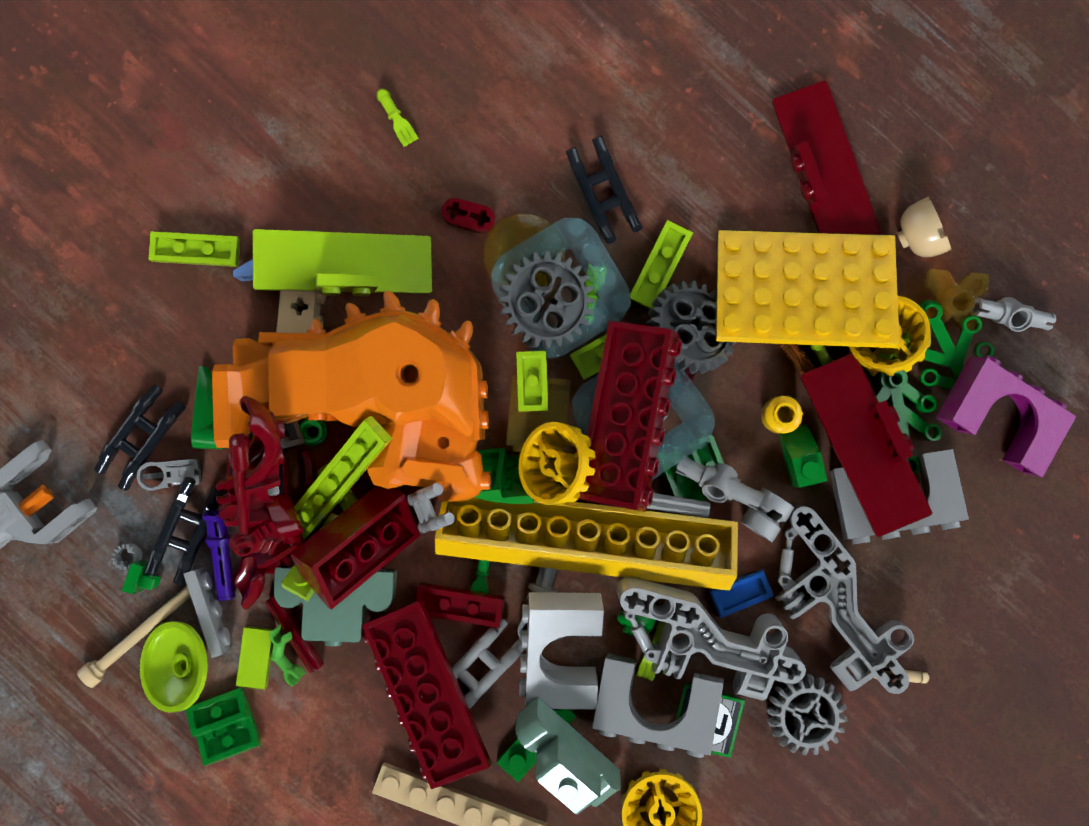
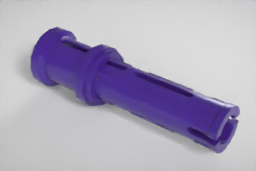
M219 510L202 514V519L206 521L208 537L205 538V543L208 547H211L217 593L216 599L218 601H226L236 596L234 593L229 551V538L232 535L229 534L228 527L225 526L223 519L219 518ZM221 560H222V564H223L224 580H223V574H222Z

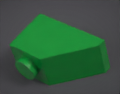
M807 424L799 425L793 432L778 434L791 487L800 488L828 481L821 452Z

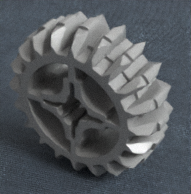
M806 674L804 682L802 679L795 684L784 683L785 689L775 686L779 696H769V701L775 706L766 708V712L772 715V717L767 719V724L774 727L771 733L774 737H779L778 742L781 746L788 745V749L792 753H795L799 748L800 753L806 756L809 748L814 755H818L819 746H822L825 751H829L828 741L831 740L833 743H838L835 733H845L844 728L839 723L847 721V717L841 714V712L846 710V705L839 702L842 699V695L839 692H834L835 687L831 683L825 684V680L822 677H818L814 681L811 674ZM803 693H809L805 694L804 698L801 701L792 702V700L798 695ZM821 696H823L827 704V718L819 713L821 705L819 699ZM786 711L794 716L792 724L794 729L792 733L788 731L785 724ZM797 711H799V712H801V713H803V712H805V713L811 712L816 718H814V717H812V716H809V717H808V716H804V717H802ZM815 727L820 728L817 732L808 735L811 729Z

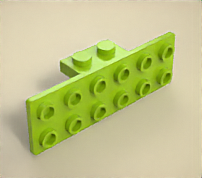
M254 229L253 288L255 290L322 291L323 295L330 296L340 295V292H352L354 296H369L370 293H384L385 291L430 294L432 292L431 237Z

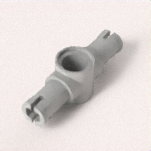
M1005 297L997 302L975 298L973 303L980 306L971 305L970 307L972 316L992 319L993 322L1004 324L1015 332L1024 331L1029 327L1049 331L1053 328V325L1047 324V322H1056V315L1054 313L1035 310L1033 306L1024 305L1012 297Z
M683 455L676 470V473L699 483L703 494L714 502L722 503L727 499L730 501L734 499L757 511L765 493L741 483V480L737 478V472L731 466L724 463H717L713 467L710 465L705 466Z

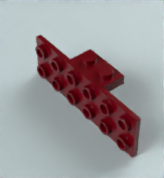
M824 80L774 98L772 105L791 155V166L794 172L798 174L801 194L808 202L818 233L882 235L828 82Z
M851 353L802 374L800 379L874 535L881 537L931 516L933 512L907 461L908 458L913 456L911 452L913 450L912 441L907 433H902L898 425L900 418L894 406H889L886 400L879 403L860 362Z

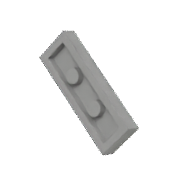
M204 567L184 573L183 575L211 658L220 656L231 649L232 638L229 630L223 626L221 620L222 607L219 601L214 599L211 590L213 588L212 578L208 572H205Z

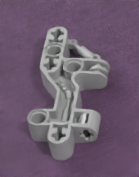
M806 505L795 506L794 511L789 517L792 527L785 531L787 538L786 547L782 548L780 570L777 578L783 590L776 595L775 599L784 602L783 608L785 610L790 609L791 613L789 616L791 619L799 617L819 602L828 604V617L851 646L832 662L830 668L849 691L858 689L876 677L888 692L893 694L904 692L909 685V676L896 659L913 645L914 635L912 631L901 621L890 620L873 632L858 613L857 576L854 559L813 509ZM802 512L805 515L809 513L810 515L807 517V520L815 529L810 532L804 524H797L796 522L799 520L798 513ZM799 534L817 557V563L796 580H793L791 578L794 550L791 549L792 539ZM820 534H825L829 538V544L824 549H817L814 545L815 538ZM833 552L841 561H846L844 563L846 567L844 571L835 569L837 564L829 556ZM815 576H822L825 581L824 586L819 590H813L809 585L810 580ZM802 585L811 595L807 600L803 599L805 594L802 591H797ZM894 630H904V637L901 641H891V634ZM886 665L898 678L895 682H892L882 669ZM846 667H849V669L853 672V676L846 669Z
M629 576L621 579L617 584L616 592L621 607L624 609L625 618L630 620L633 626L631 630L645 658L652 662L653 673L658 674L663 670L664 675L670 676L673 673L675 679H681L691 655L696 652H702L711 663L736 670L733 680V691L735 694L762 701L767 698L774 680L795 684L800 682L805 676V665L794 649L786 646L788 633L780 620L773 614L766 613L759 616L749 637L721 629L698 598L689 591ZM658 599H666L662 605H653ZM635 614L665 622L658 644L651 643L642 624L638 625ZM776 628L772 634L766 635L770 629ZM684 633L680 639H673L676 634Z

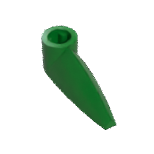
M199 366L192 420V447L198 449H225L217 448L214 442L212 374L208 367Z

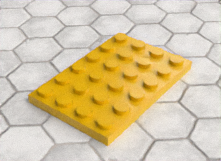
M719 230L717 239L716 341L897 348L899 345L895 236Z

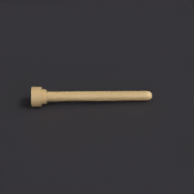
M185 586L101 659L84 664L77 670L79 679L90 688L95 687L101 682L106 669L191 597L188 587Z

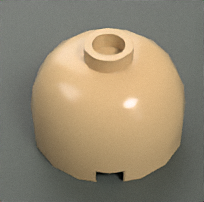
M929 197L915 202L904 211L900 220L902 231L897 232L903 249L909 246L913 253L920 257H934L952 250L947 236H944L942 223Z

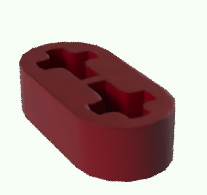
M451 198L444 202L442 206L443 218L451 226L481 234L490 232L495 226L494 212L485 205L459 198ZM456 205L459 206L460 212L467 215L466 217L457 215L455 219H451V215L447 211L448 209H454ZM482 213H486L487 219L490 222H485L483 227L479 226L478 220L471 218V215L481 217Z

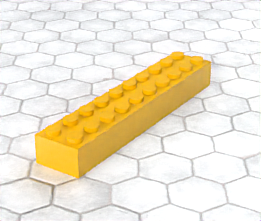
M476 497L459 502L441 501L439 515L450 512L454 515L455 521L451 525L436 530L435 552L438 555L623 578L629 576L647 581L730 591L737 578L738 522L654 511L643 512L581 502H567L564 506L544 504L535 500L531 504H508L482 500Z

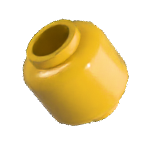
M790 396L771 398L764 404L761 410L763 425L773 433L786 434L793 432L802 421L803 412L801 406Z

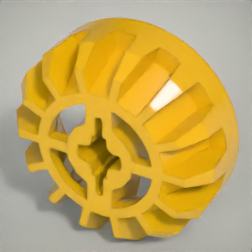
M898 296L899 345L897 348H877L872 352L870 347L849 346L850 352L860 362L861 366L868 368L870 373L876 375L877 372H883L887 376H894L895 372L901 370L909 372L912 370V365L917 361L922 362L924 360L925 352L931 345V330L925 311L916 302L906 297ZM906 332H909L911 336L909 350L907 349L906 342L903 340V335ZM882 352L887 355L895 354L898 358L884 360L877 356Z
M548 422L537 427L526 439L519 457V476L524 490L535 501L564 506L567 502L573 503L577 501L580 497L579 492H586L590 484L585 479L586 476H591L595 473V469L589 467V461L595 459V451L589 449L591 440L587 435L581 433L580 428L560 422ZM574 446L578 451L572 454L565 452L563 448Z
M659 769V772L653 773L645 771L642 773V777L629 783V788L621 799L623 826H701L702 808L693 786L677 772L676 774L669 773L666 769ZM662 787L672 790L678 800L671 801L663 793ZM651 788L652 795L648 798L646 805L639 806L642 795ZM659 799L661 801L662 806L664 807L662 813V821L660 820V816L657 813L659 807ZM679 806L678 814L675 817V811L673 807ZM647 811L650 822L653 825L646 822L640 812Z

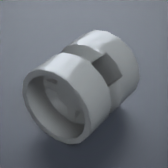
M761 488L760 492L765 493L757 511L753 508H748L740 522L773 543L781 530L780 522H786L795 508L771 491Z

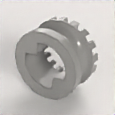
M127 543L117 546L112 553L113 557L111 560H113V565L119 568V570H129L130 565L128 561H122L121 554L125 549H127L128 553L134 554L133 562L142 560L143 553L137 545Z

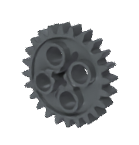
M549 251L543 253L542 259H540L537 252H534L531 255V262L524 256L520 259L522 268L517 264L510 267L515 275L508 273L504 275L503 278L509 285H501L499 287V290L506 293V296L498 299V302L506 304V308L499 311V313L509 315V319L505 321L504 325L514 324L515 328L511 334L515 335L521 332L523 334L521 338L522 343L532 338L533 348L538 347L541 341L544 349H549L552 341L556 348L561 347L562 338L567 343L573 342L572 334L576 336L582 334L579 325L585 327L590 324L584 316L594 313L593 310L587 308L588 304L595 302L594 298L587 297V293L594 288L584 285L589 276L580 277L578 275L582 268L581 265L574 269L570 267L572 258L567 259L564 263L561 262V253H557L551 259ZM536 273H542L546 277V287H541L536 283ZM556 277L560 278L558 286L549 297L548 301L551 304L543 308L536 324L533 323L534 316L544 304L545 300L542 297L551 291ZM562 288H566L571 292L572 300L570 303L565 302L561 298L560 292ZM522 298H527L532 302L533 309L531 313H526L522 310L520 306ZM548 313L554 314L557 317L558 325L556 328L548 326L546 322Z
M685 281L680 282L677 286L673 283L667 289H664L651 303L654 307L648 311V315L653 318L647 322V326L673 329L677 332L683 341L681 353L675 358V363H679V371L682 372L688 367L690 374H694L698 370L701 374H704L709 370H715L728 361L727 357L734 353L732 346L737 342L716 341L717 299L715 296L717 290L714 289L712 292L707 293L706 284L697 289L695 281H692L688 286Z

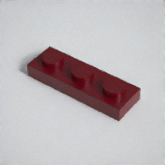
M421 582L417 585L416 601L423 600L431 617L500 628L502 625L505 596Z

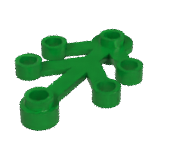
M924 300L919 306L925 313L930 307L936 309V314L933 317H928L930 327L943 351L941 353L927 348L924 360L951 368L956 379L939 375L932 368H924L919 373V380L926 386L937 385L952 390L964 368L963 361L972 337L980 331L982 322L976 316L968 315L964 317L961 321L962 330L954 346L941 320L943 315L941 304L934 300ZM971 319H974L976 322V326L972 330H969L967 328V322ZM986 341L976 343L973 349L974 357H984V355L981 356L979 353L980 348L984 345L988 347V352L985 355L993 356V345ZM932 372L934 374L933 379L926 382L924 380L925 374Z
M905 370L895 372L897 384L892 382V376H887L886 373L881 372L878 378L881 388L877 392L876 397L879 403L887 401L890 397L891 405L894 406L899 415L900 422H898L902 433H907L909 436V424L921 434L925 441H937L942 435L941 428L937 424H928L904 405L903 395L914 402L917 410L921 413L934 411L937 406L936 399L931 395H922L908 384ZM925 399L929 402L927 409L923 405ZM929 428H932L934 431L932 438L928 434ZM913 455L907 461L911 462V469L914 475H916L920 469V463L917 457Z

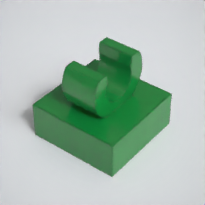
M139 560L132 562L121 591L133 595L144 591V588L153 590V587L158 588L162 577L144 574L147 561Z

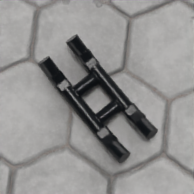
M600 135L593 138L592 142L603 170L587 176L576 147H572L565 152L573 174L594 217V221L605 242L611 244L617 238L604 212L620 206L622 214L633 232L640 231L643 225L619 178L603 136ZM608 180L615 195L599 202L592 186Z
M155 384L134 404L132 411L110 442L103 448L95 466L97 473L105 474L119 449L130 456L132 460L126 466L118 484V487L125 491L130 489L134 479L137 477V471L140 466L146 462L165 433L169 431L177 421V418L187 408L182 402L176 401L163 414L156 425L145 418L143 415L146 414L148 409L154 404V401L163 392ZM135 426L149 434V437L140 449L126 440Z
M192 477L184 478L153 547L144 574L156 576L168 546L184 552L173 583L180 586L185 585L186 581L183 574L190 572L207 531L206 521L202 519V514L217 509L219 503H217L216 497L223 496V489L217 490L216 487L212 489L200 515L184 509L196 483V480ZM179 519L196 525L190 541L172 536Z

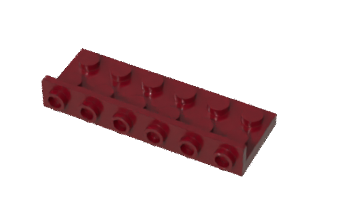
M609 321L587 436L591 440L589 449L595 451V459L589 461V467L594 468L595 473L594 475L586 476L585 481L590 486L586 492H579V499L646 512L647 506L651 505L654 490L651 488L653 476L657 475L659 469L658 447L662 446L665 438V429L662 428L664 416H668L671 406L668 395L670 386H673L676 380L674 363L675 358L680 355L682 349V340L679 339L680 335L673 329Z
M420 599L377 618H371L362 624L363 639L372 649L375 667L384 677L386 693L395 703L398 710V721L406 729L409 736V747L417 755L420 762L421 775L425 781H428L431 790L490 768L492 761L423 600Z

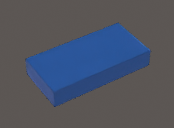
M762 568L736 578L730 591L712 588L708 590L720 618L774 597Z

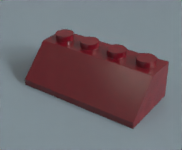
M375 486L292 551L290 555L300 575L324 604L332 610L420 537L404 493L395 488L386 489Z

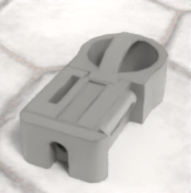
M198 459L147 462L140 466L136 478L142 488L151 491L170 488L171 484L172 486L181 485L185 477L194 478L196 480L195 485H198L202 482L200 461ZM151 465L157 466L163 471L143 474L145 469ZM163 478V481L154 487L147 485L144 481L146 479Z

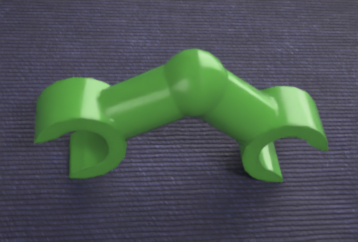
M281 625L271 630L269 634L270 640L273 643L270 658L284 672L283 677L286 683L293 687L305 675V671L300 665H293L284 655L285 644L291 640L292 633L289 631L282 636L280 633Z

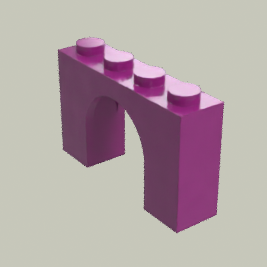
M989 355L969 357L936 418L957 432L976 435L991 406L999 398L1008 395L1014 400L1019 409L1020 426L1002 460L1023 474L1043 478L1076 416L1066 410L1067 405L1046 397L1043 389L1023 382V376L1019 373L1002 368L1000 366L1001 362L998 359Z

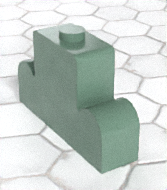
M280 565L275 568V600L280 606L285 608H293L303 603L302 639L325 641L326 646H341L342 642H359L363 638V628L361 625L366 622L367 608L374 612L383 611L393 603L396 597L397 569H380L331 610L315 592L309 601H306L284 589L281 582L292 567Z
M539 697L517 714L516 735L518 740L527 750L536 753V780L575 814L578 815L589 805L593 807L599 806L620 790V769Z

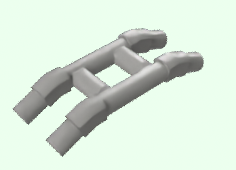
M439 483L432 484L407 495V503L414 507L419 519L417 528L421 533L438 530L453 524L455 521L454 515L450 512L439 516L435 514L430 499L443 493V487Z
M504 619L500 628H488L479 640L452 667L456 679H459L471 690L464 696L469 709L525 650V648H521L520 638L500 660L486 649L508 625ZM478 657L490 668V671L479 682L466 670Z

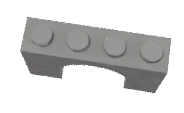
M953 449L926 453L917 457L920 463L919 471L923 485V494L933 514L883 535L882 540L901 537L899 531L911 530L912 535L929 533L930 526L941 525L942 530L960 528L961 521L969 520ZM843 467L830 471V477L843 540L852 539L853 545L871 542L870 536H874V533Z
M528 593V604H522V623H527V630H521V648H526V654H520V673H525V678L519 679V697H525V707L539 697L551 709H596L598 693L596 667L558 666L547 661L541 653L550 642L560 637L602 636L604 608L601 593Z
M608 653L604 662L592 729L599 730V734L607 737H616V734L627 736L630 742L645 744V741L657 743V747L663 750L674 751L675 748L687 750L686 753L693 757L703 758L704 754L711 756L724 678L694 672L690 700L684 714L672 723L655 724L641 717L632 702L631 690L637 660Z

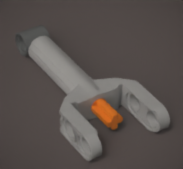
M44 440L31 444L0 469V549L11 540L36 544L59 543L98 509L90 498L85 499L78 504L70 505L44 526L35 513L54 498L52 495L54 494L53 491L47 489L45 485H41L25 499L22 498L19 492L13 491L16 485L48 460L52 449Z

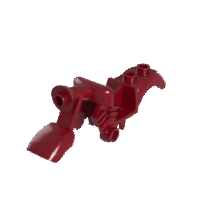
M243 396L239 403L242 410L250 415L248 425L251 432L254 433L253 439L249 443L248 436L244 433L233 434L229 438V462L232 467V477H226V480L216 484L217 490H228L226 495L217 496L216 500L220 504L219 518L223 519L225 526H238V532L229 538V546L233 552L243 557L240 567L233 577V581L242 595V608L248 610L263 591L265 568L279 560L286 566H294L295 563L290 553L304 543L302 536L304 528L288 495L283 493L268 494V489L280 485L279 465L284 463V455L280 439H283L285 436L283 421L276 420L273 412H269L257 400Z

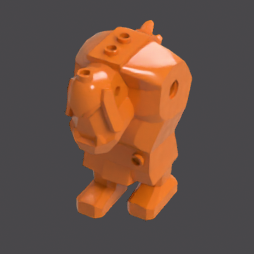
M385 291L383 294L384 308H381L379 313L366 316V313L361 314L355 304L347 303L345 309L348 318L344 319L345 324L328 333L322 328L319 319H313L310 330H307V333L259 332L258 340L250 338L235 339L233 343V365H214L212 370L213 425L216 447L229 448V438L233 434L244 433L249 439L251 430L248 422L250 415L242 410L239 403L243 396L251 397L260 402L269 412H273L276 420H282L283 423H291L308 417V420L340 421L352 427H359L363 420L372 416L393 438L367 468L373 485L389 489L402 485L428 487L439 483L443 487V493L437 496L438 501L459 502L478 496L482 490L491 489L490 471L483 472L482 455L476 451L478 441L485 440V429L489 428L488 411H484V398H488L487 380H483L481 364L469 350L471 347L469 342L473 333V325L471 321H465L456 332L451 330L449 333L440 327L442 324L439 322L440 307L435 299L429 300L423 313L419 312L416 314L405 311V307H401L395 294L391 291Z

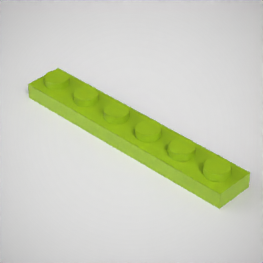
M372 416L363 420L294 506L304 528L302 534L304 541L312 535L393 439Z

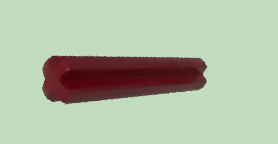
M274 596L269 598L265 602L266 606L278 625H281L284 634L291 631L292 638L289 642L307 670L313 673L320 669L324 662L312 643L302 639V628L291 610L280 606Z

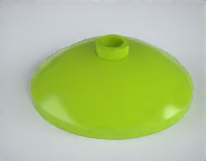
M179 621L166 622L152 631L142 649L140 658L142 687L149 701L161 711L174 713L189 708L199 698L207 679L208 657L206 648L199 634L190 625Z

